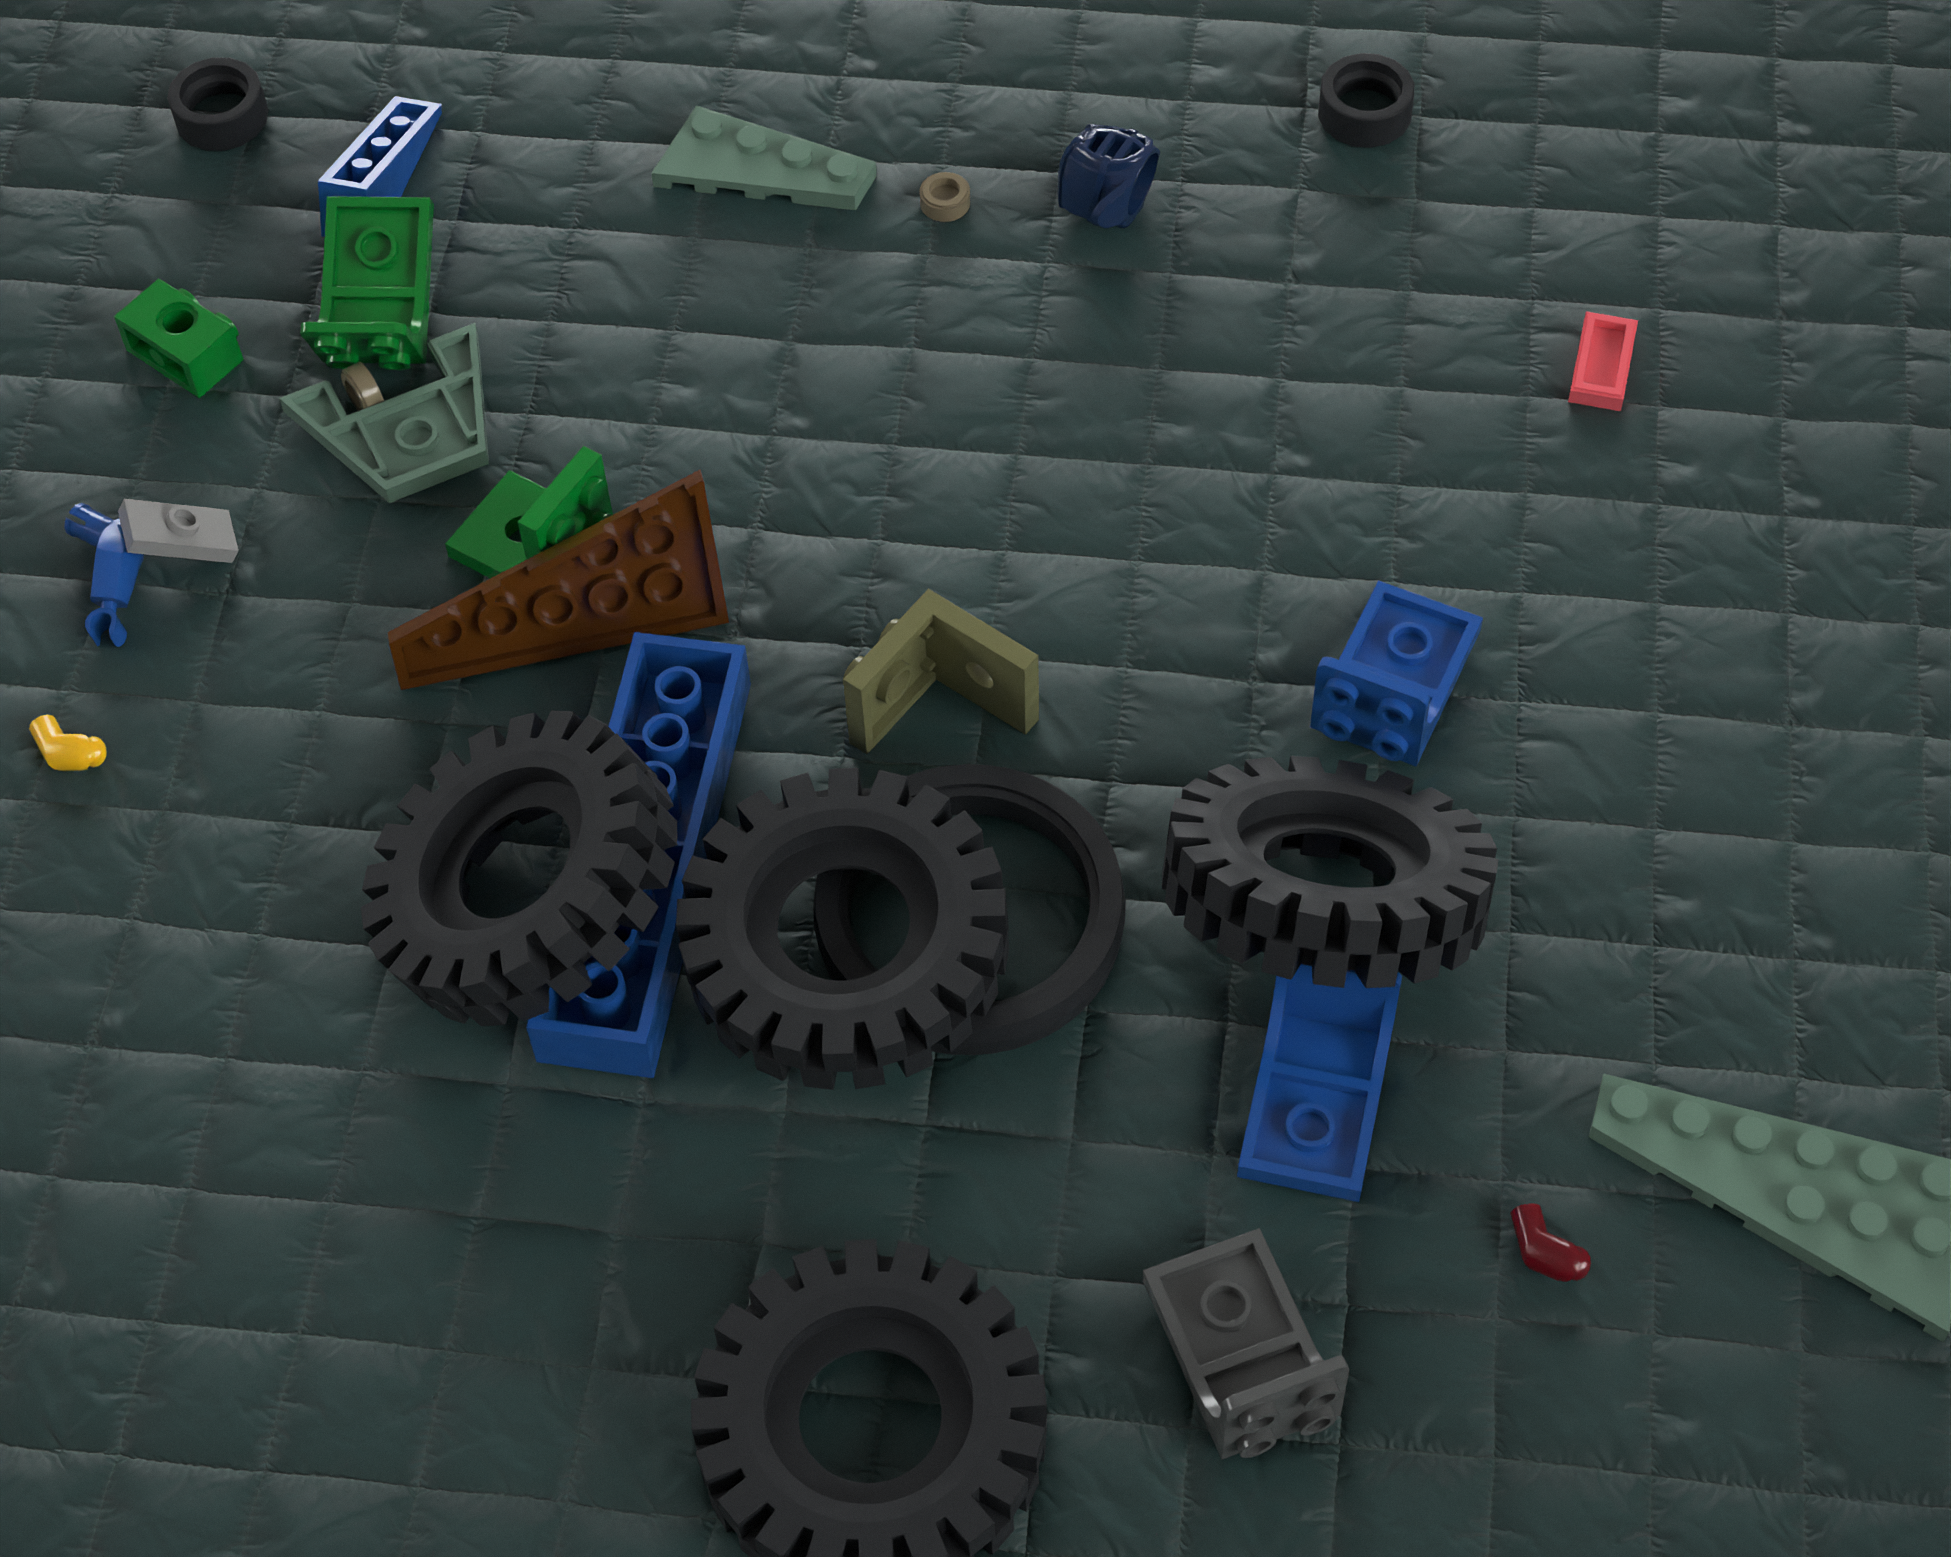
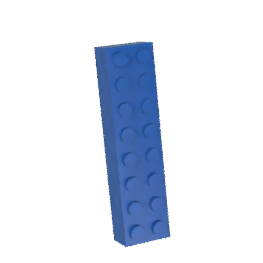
M634 632L608 727L615 734L617 733L645 762L668 791L674 805L668 812L677 821V845L663 851L675 863L667 888L643 890L659 906L644 932L622 925L614 932L630 950L610 971L591 956L584 962L592 986L569 1002H566L549 986V1012L528 1019L526 1027L536 1062L654 1078L683 962L679 943L681 942L676 927L677 899H686L682 878L691 857L696 856L707 859L702 839L718 820L751 686L745 645Z

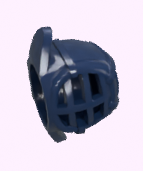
M1088 124L1065 149L1060 160L1057 186L1059 207L1066 209L1076 216L1087 219V222L1095 226L1127 228L1143 208L1156 173L1161 151L1153 145V140L1150 137L1140 134L1139 131L1133 128L1125 129L1110 125Z

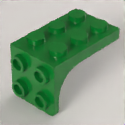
M327 196L320 314L318 322L301 323L300 335L328 367L343 370L357 362L378 363V366L381 368L399 371L409 369L410 364H426L434 203L430 197Z

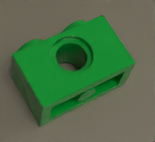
M160 278L114 316L128 352L198 398H201L244 360L237 340L239 336L238 330L226 315L220 312L212 313L201 306L190 292L182 288L177 290Z

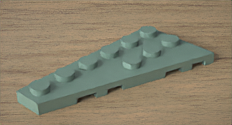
M1603 1073L1589 1138L1653 1175L1662 1173L1693 1191L1691 1197L1710 1208H1713L1715 1204L1744 1220L1743 1227L1827 1276L1839 1275L1872 1294L1869 1299L1890 1312L1893 1308L1900 1310L1926 1325L1923 1331L1944 1343L1950 1332L1951 1159Z

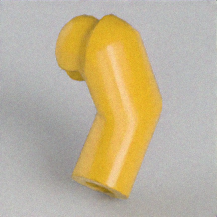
M52 715L37 717L29 726V730L46 763L54 770L84 771L89 766L98 767L102 765L106 758V746L101 738L96 736L87 737L84 734H64L56 718Z

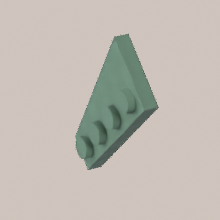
M696 106L651 175L653 187L671 189L674 182L694 185L695 192L716 194L717 188L743 190L745 198L765 200L766 196L778 194L790 196L791 202L796 204L856 210L876 179L877 168L875 161Z

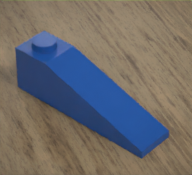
M397 96L387 104L318 180L321 236L325 237L327 196H402L442 114V104Z

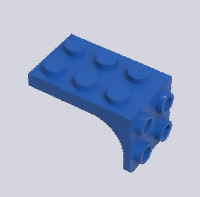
M1378 580L1339 660L1332 657H1323L1317 667L1310 728L1321 731L1330 739L1348 741L1375 751L1379 756L1387 760H1400L1417 767L1481 631L1483 617Z
M1303 964L1299 966L1291 980L1276 976L1269 1024L1239 1159L1237 1177L1355 1202L1360 1201L1402 981V975L1399 972L1397 973L1395 987L1365 988L1354 970H1347L1344 988L1315 985L1312 980V966Z

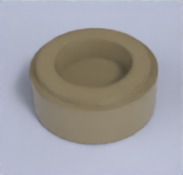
M951 172L936 173L927 177L920 186L921 210L927 217L935 221L949 222L957 220L964 216L970 208V186L958 174Z
M357 362L342 370L341 380L343 386L358 411L384 401L378 385L363 363Z

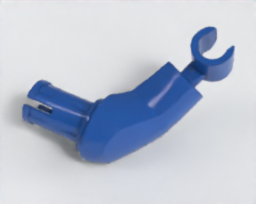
M79 503L69 513L84 520L86 524L80 525L66 518L64 528L70 536L77 537L96 547L90 600L100 606V608L93 610L87 616L85 627L96 646L100 645L102 633L109 629L110 639L116 647H120L127 639V631L116 615L117 608H127L144 554L127 553L120 518L113 520L92 509L89 505Z

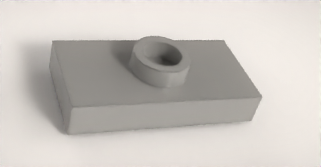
M123 499L118 510L127 553L233 563L239 551L229 510Z

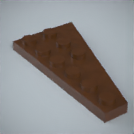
M701 470L680 479L389 631V646L400 689L404 690L629 644L632 642L634 632L668 636L729 623Z

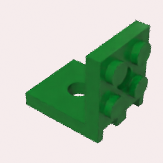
M583 446L547 488L509 470L445 543L448 557L488 578H492L613 515L602 455ZM520 531L522 542L509 539L514 532Z

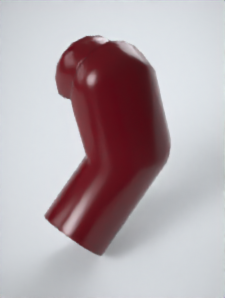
M1523 1204L1511 1211L1510 1215L1521 1256L1529 1269L1562 1282L1578 1281L1588 1274L1591 1266L1589 1253L1583 1247L1576 1246L1568 1240L1548 1233L1539 1204Z

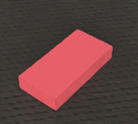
M1586 311L1568 402L1621 411L1638 320Z

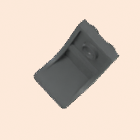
M1260 1228L1143 1270L1142 1281L1222 1460L1236 1454H1240L1242 1458L1260 1455L1276 1444V1439L1300 1431L1301 1435L1304 1436L1316 1434L1330 1427L1336 1421V1417L1341 1415L1349 1367L1343 1356H1336L1325 1361L1320 1356Z

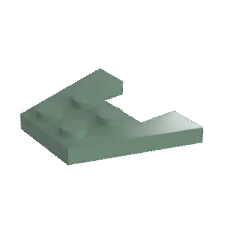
M476 323L431 339L427 343L430 355L442 376L440 380L350 415H346L329 381L325 380L279 398L282 410L389 503L489 464L479 336Z

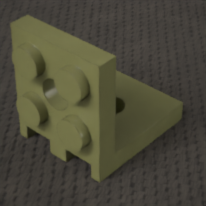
M929 588L900 619L895 618L885 626L878 643L864 657L858 656L848 666L843 677L849 743L865 754H868L936 680L1025 735L1039 721L1038 655Z

